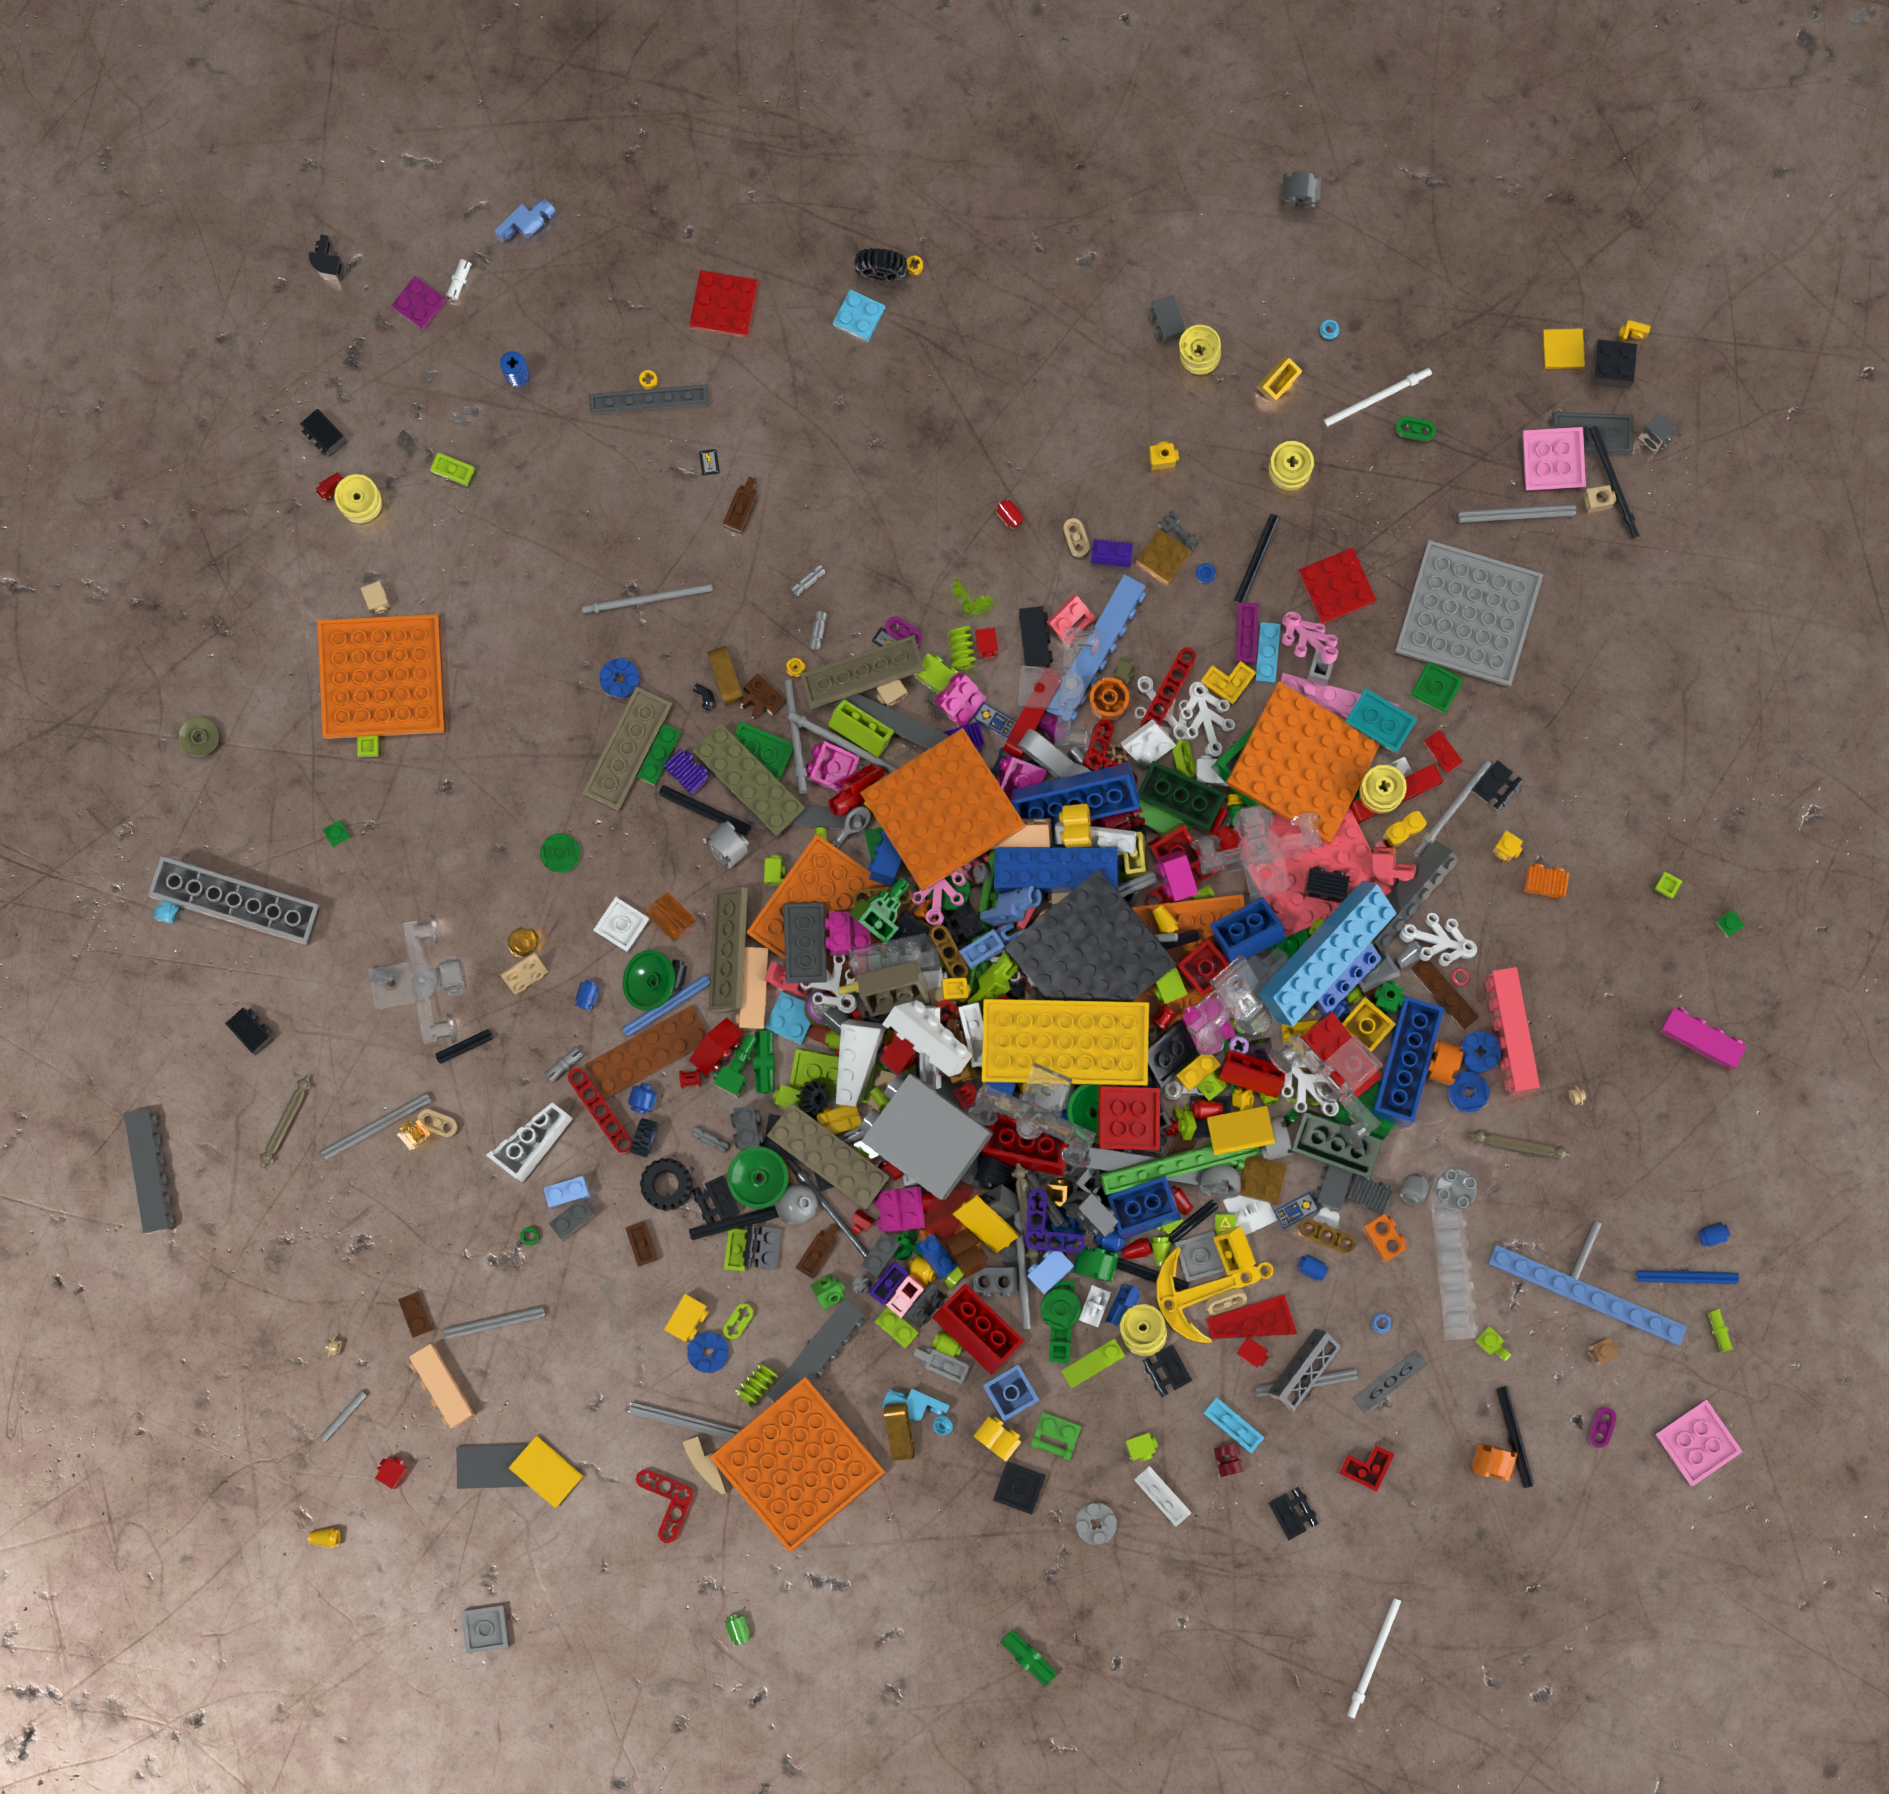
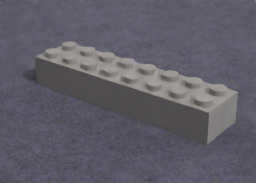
M163 856L160 857L148 893L150 898L306 946L319 909L318 904Z

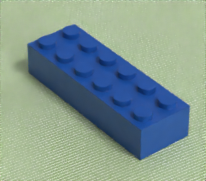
M1130 763L1012 789L1011 803L1021 819L1051 818L1053 829L1056 822H1060L1059 812H1063V806L1087 804L1090 811V820L1140 809V796Z
M995 848L994 889L996 893H1004L1018 888L1034 886V889H1039L1041 893H1070L1100 869L1118 891L1117 848Z
M1405 996L1402 1006H1399L1395 1021L1396 1025L1393 1028L1381 1073L1383 1077L1379 1080L1370 1116L1410 1127L1414 1123L1443 1016V1007Z

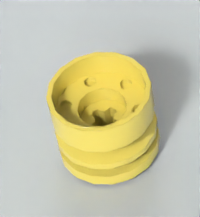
M1201 324L1186 329L1181 335L1179 349L1180 360L1184 368L1196 375L1208 374L1215 370L1221 359V343L1217 332L1211 327Z

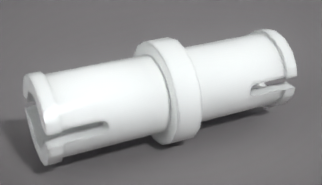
M463 259L459 260L455 274L451 277L452 282L446 294L448 298L451 297V299L456 301L462 286L467 282L465 279L472 265L470 262L466 263L467 261Z

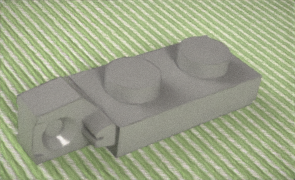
M915 1348L912 1355L922 1360L920 1365L925 1369L959 1384H963L970 1365L934 1349L927 1348L926 1352Z

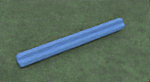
M707 975L701 976L670 996L659 1008L649 1010L623 1026V1032L627 1037L631 1036L709 986L711 983Z

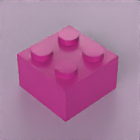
M1178 850L1157 857L1158 863L1155 866L1158 875H1161L1164 883H1161L1164 894H1167L1168 898L1171 897L1174 901H1178L1198 894L1187 856L1182 851Z

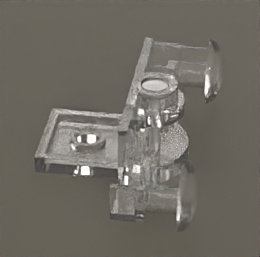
M1095 626L1093 631L1065 627L1061 670L1021 666L1017 707L1057 710L1054 746L1060 749H1068L1069 746L1082 747V754H1085L1090 746L1091 733L1086 724L1084 729L1071 728L1072 711L1079 706L1084 696L1083 679L1075 671L1078 648L1091 649V656L1097 652L1099 632ZM1041 683L1044 685L1045 690L1042 693H1037L1034 691L1033 686Z
M1034 1063L1022 1100L986 1084H983L978 1090L975 1099L976 1106L969 1108L968 1115L981 1125L995 1124L998 1120L995 1112H1001L1016 1119L1017 1132L1024 1139H1034L1039 1137L1042 1132H1045L1069 1144V1148H1064L1061 1151V1157L1067 1164L1074 1167H1085L1091 1162V1158L1086 1152L1092 1146L1096 1133L1060 1118L1072 1082L1071 1078ZM1042 1086L1049 1087L1051 1094L1045 1093Z

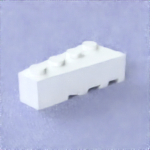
M848 1019L841 1024L836 1104L857 1106L863 1101L870 1080V1074L875 1065L876 1056L886 1031V1027L881 1023Z

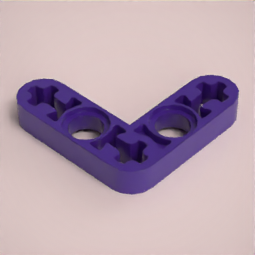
M1040 1189L1031 1191L1028 1197L1025 1232L1026 1245L1036 1250L1071 1253L1082 1251L1085 1247V1240L1081 1235L1045 1231L1047 1195ZM1038 1192L1041 1197H1044V1200L1039 1202V1208L1043 1207V1212L1039 1210L1031 1211V1206L1036 1207V1201L1032 1200V1197L1036 1196ZM1038 1213L1041 1215L1042 1222L1039 1225L1031 1223L1030 1218L1032 1214ZM1037 1234V1238L1044 1239L1043 1234H1047V1247H1042L1043 1243L1041 1242L1036 1243V1246H1032L1029 1237ZM1055 1235L1061 1239V1244L1057 1248L1049 1244L1050 1238ZM1064 1236H1068L1067 1241H1074V1237H1077L1082 1245L1078 1246L1076 1250L1073 1245H1067V1249H1063L1065 1243Z

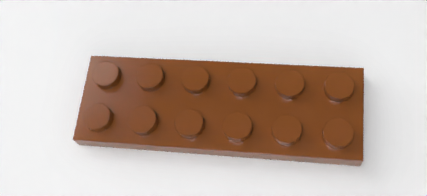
M691 1005L586 1063L585 1066L604 1100H607L695 1051L707 1034V1031Z

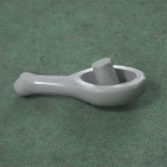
M858 806L852 809L845 818L843 830L829 843L839 849L841 843L848 835L863 830L871 819L869 809L865 806Z

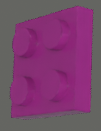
M414 276L393 302L391 308L423 331L447 300Z

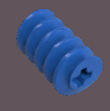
M515 351L503 354L500 359V366L506 381L512 386H522L529 379V370L524 357Z

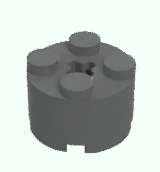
M1292 172V176L1287 177V173L1284 174L1281 200L1284 201V205L1295 207L1296 204H1304V208L1314 209L1316 204L1320 203L1322 177L1319 176V179L1314 178L1315 174L1305 172Z

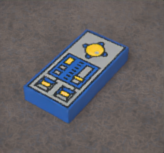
M983 702L973 718L974 721L1006 740L1017 722Z
M1308 1192L1273 1212L1281 1227L1285 1229L1320 1209L1311 1193Z

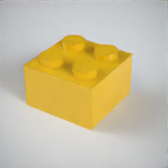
M1366 997L1342 1023L1367 1056L1396 1025Z

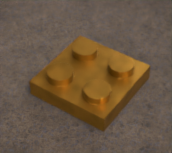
M1158 528L1136 559V562L1169 584L1191 553V550Z
M1255 1156L1246 1157L1241 1177V1190L1238 1195L1278 1205L1287 1164L1271 1160L1267 1161V1159Z

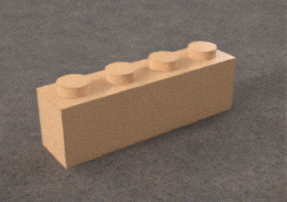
M1051 818L1022 819L1026 825L1025 828L991 849L1050 848L1052 844Z
M745 947L743 1001L740 1013H736V1025H739L741 1030L765 1031L768 982L764 981L769 966V949Z
M429 1344L409 1357L411 1369L415 1374L419 1373L421 1377L419 1382L425 1391L429 1390L432 1396L430 1401L435 1409H440L443 1414L440 1418L446 1427L455 1428L475 1416L433 1344Z

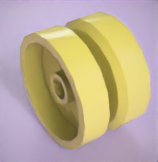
M1286 441L1278 445L1273 451L1268 466L1272 482L1279 488L1287 491L1303 487L1309 481L1313 470L1314 456L1307 446L1297 441Z
M354 474L347 476L339 482L335 489L334 498L337 507L344 517L353 523L363 524L370 522L381 511V494L374 482L364 475Z
M1378 765L1370 769L1364 776L1359 788L1360 799L1363 805L1372 812L1379 814L1389 813L1396 809L1403 800L1407 790L1406 780L1403 774L1395 767ZM1380 787L1385 788L1386 792H1383V789L1380 790L1379 788H1380Z
M1147 1304L1135 1305L1129 1308L1122 1316L1120 1322L1122 1339L1127 1349L1133 1354L1150 1356L1159 1352L1165 1345L1167 1339L1165 1320L1161 1312L1155 1307Z

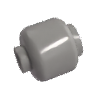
M1421 1174L1408 1175L1401 1186L1400 1195L1404 1202L1410 1205H1417L1425 1201L1430 1185Z

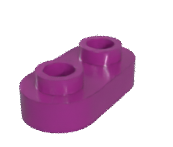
M897 616L887 620L885 628L889 636L898 641L914 635L917 646L921 644L922 634L917 628ZM897 625L899 626V629L897 631L892 630V626Z
M1603 1407L1596 1411L1588 1434V1440L1592 1446L1603 1448L1608 1445L1617 1419L1613 1409ZM1603 1414H1606L1608 1416V1420L1606 1422H1604L1601 1419V1416ZM1597 1433L1602 1436L1601 1441H1596L1595 1435Z

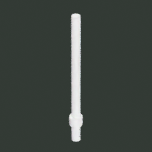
M1428 367L1416 374L1412 373L1406 376V379L1324 419V424L1328 427L1408 386L1412 387L1418 384L1420 380L1432 375L1430 368Z
M1393 1598L1357 1691H1354L1351 1697L1353 1701L1347 1713V1716L1355 1719L1360 1704L1364 1702L1366 1697L1364 1695L1401 1604V1601Z

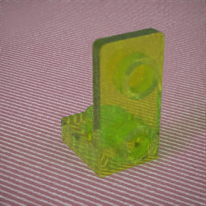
M953 579L954 586H952V590L956 597H961L963 601L961 605L966 614L970 613L973 618L993 607V600L990 595L987 597L980 596L972 604L958 579Z

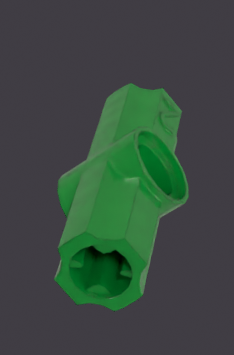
M757 1031L754 1035L757 1041L753 1056L756 1074V1093H773V1071H775L772 1031Z
M1011 1630L1000 1641L1015 1657V1660L1027 1672L1030 1671L1045 1687L1058 1674L1015 1631Z

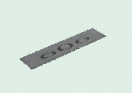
M1415 1350L1353 1398L1354 1401L1365 1413L1427 1366V1363L1418 1351Z

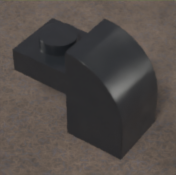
M321 234L320 240L316 241L315 252H309L310 263L314 271L321 278L340 282L343 262L339 256L329 255L332 242L328 235Z

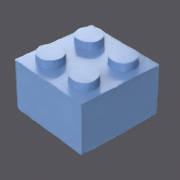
M1019 1364L983 1385L1003 1422L1040 1401Z

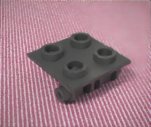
M932 1283L906 1313L907 1318L921 1328L922 1325H925L930 1320L932 1313L942 1306L946 1296Z

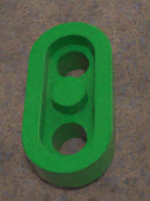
M1402 417L1396 424V432L1403 438L1427 442L1434 437L1436 432L1435 425L1432 422L1413 417ZM1402 426H1407L1409 430L1404 431ZM1427 430L1428 434L1424 435L1421 431Z

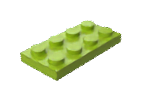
M797 1047L789 1087L799 1090V1087H804V1082L818 1080L825 1083L826 1088L831 1091L828 1096L836 1097L839 1055ZM877 1063L872 1068L862 1103L869 1104L871 1096L869 1092L872 1090Z

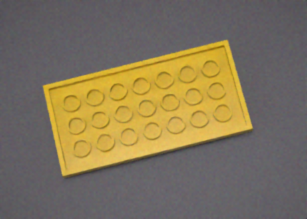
M984 999L982 1082L1147 1086L1149 1003Z

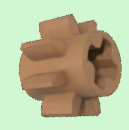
M1117 740L1116 745L1109 744V748L1112 751H1107L1106 755H1111V761L1118 762V764H1121L1123 760L1125 762L1129 761L1126 756L1129 753L1122 747L1120 740ZM1121 749L1123 751L1122 755L1116 756L1115 752Z

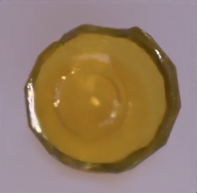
M520 927L510 933L507 940L508 949L514 956L526 958L537 950L539 935L533 928L525 929Z

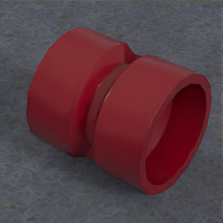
M1238 1443L1212 1449L1214 1460L1219 1463L1216 1466L1219 1478L1245 1471L1242 1460L1238 1458L1240 1455ZM1230 1455L1232 1460L1225 1462L1224 1456Z

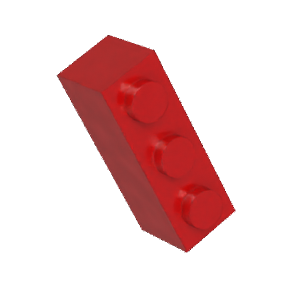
M1228 1049L1221 1064L1219 1080L1277 1098L1284 1084L1287 1068Z

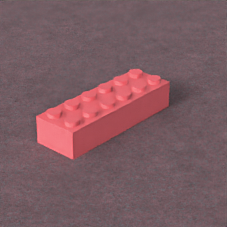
M1517 967L1495 970L1487 976L1485 988L1487 992H1490L1489 1009L1491 1012H1494L1495 1017L1492 1020L1494 1032L1497 1031L1499 1039L1497 1041L1501 1048L1502 1059H1500V1067L1502 1072L1505 1071L1506 1079H1504L1505 1091H1509V1096L1531 1093L1539 1089L1540 1085Z

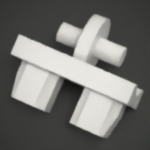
M1092 1285L1079 1321L1098 1327L1111 1292Z

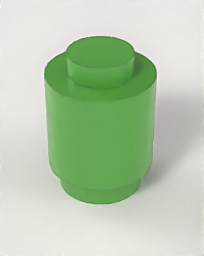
M738 1613L727 1616V1621L724 1624L730 1641H733L734 1646L749 1641L750 1632L744 1615L739 1616Z

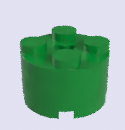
M1085 1246L1082 1251L1077 1252L1073 1268L1074 1274L1112 1283L1119 1254L1107 1251L1106 1255V1250L1095 1247L1090 1251L1091 1247Z

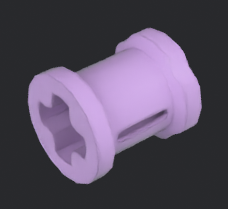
M1233 1036L1230 1039V1050L1243 1054L1248 1051L1249 1044L1245 1038ZM1237 1040L1241 1043L1243 1042L1241 1050L1234 1048Z

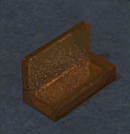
M669 893L654 901L646 912V915L673 941H676L684 930L696 920Z

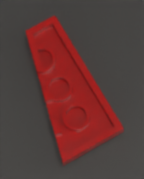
M1285 1295L1205 1319L1212 1339L1297 1334Z

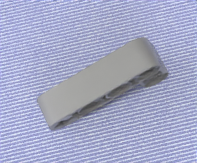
M1032 729L1027 730L1018 744V747L1056 779L1091 772L1088 768L1074 763Z

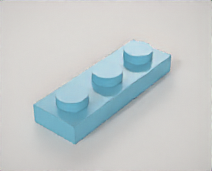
M1260 623L1255 682L1275 684L1281 624Z
M1217 1397L1203 1413L1250 1454L1264 1439L1260 1433Z

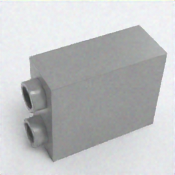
M909 1074L906 1079L896 1075L883 1093L890 1101L882 1113L873 1108L862 1121L859 1128L866 1135L861 1142L937 1198L946 1200L991 1138L993 1132L915 1075Z

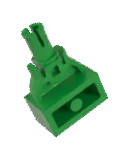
M899 877L890 891L883 889L879 895H874L867 901L861 899L849 914L884 943H887L899 929L893 924L897 918V909L901 906L899 898L910 884L902 877Z
M747 1033L739 1049L733 1051L736 1055L729 1067L723 1066L721 1070L717 1069L713 1077L716 1088L739 1099L748 1081L745 1076L741 1075L746 1061L751 1060L750 1053L757 1041L756 1037Z

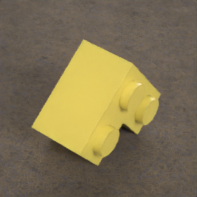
M1136 832V850L1134 853L1118 851V860L1124 859L1125 872L1129 878L1140 877L1149 873L1145 836L1142 832Z

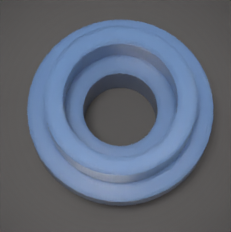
M1378 1313L1372 1318L1371 1326L1375 1332L1383 1334L1391 1329L1392 1320L1387 1314ZM1380 1319L1384 1320V1327L1378 1326V1321Z

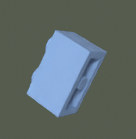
M583 1176L543 1188L550 1209L575 1203L580 1198L583 1200L591 1198L586 1179Z
M1048 1251L1044 1254L1043 1258L1045 1260L1042 1263L1038 1264L1036 1262L1028 1269L1030 1274L1027 1278L1043 1295L1074 1268V1265L1060 1251Z

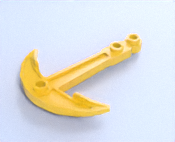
M1177 1247L1161 1265L1156 1280L1158 1308L1171 1328L1185 1338L1201 1343H1211L1212 1339L1202 1334L1191 1322H1187L1182 1309L1233 1288H1242L1256 1283L1260 1278H1270L1273 1274V1267L1270 1263L1261 1262L1257 1267L1252 1266L1245 1272L1229 1275L1176 1292L1173 1277L1176 1276V1264L1181 1251ZM1263 1266L1267 1267V1273L1262 1274L1260 1271ZM1243 1273L1248 1274L1246 1281H1243L1241 1278ZM1166 1300L1171 1301V1306L1169 1308H1166L1164 1306V1302Z

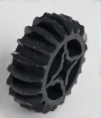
M879 248L863 249L856 254L854 261L855 272L863 278H869L870 280L898 281L903 279L907 272V259L904 255L892 250Z

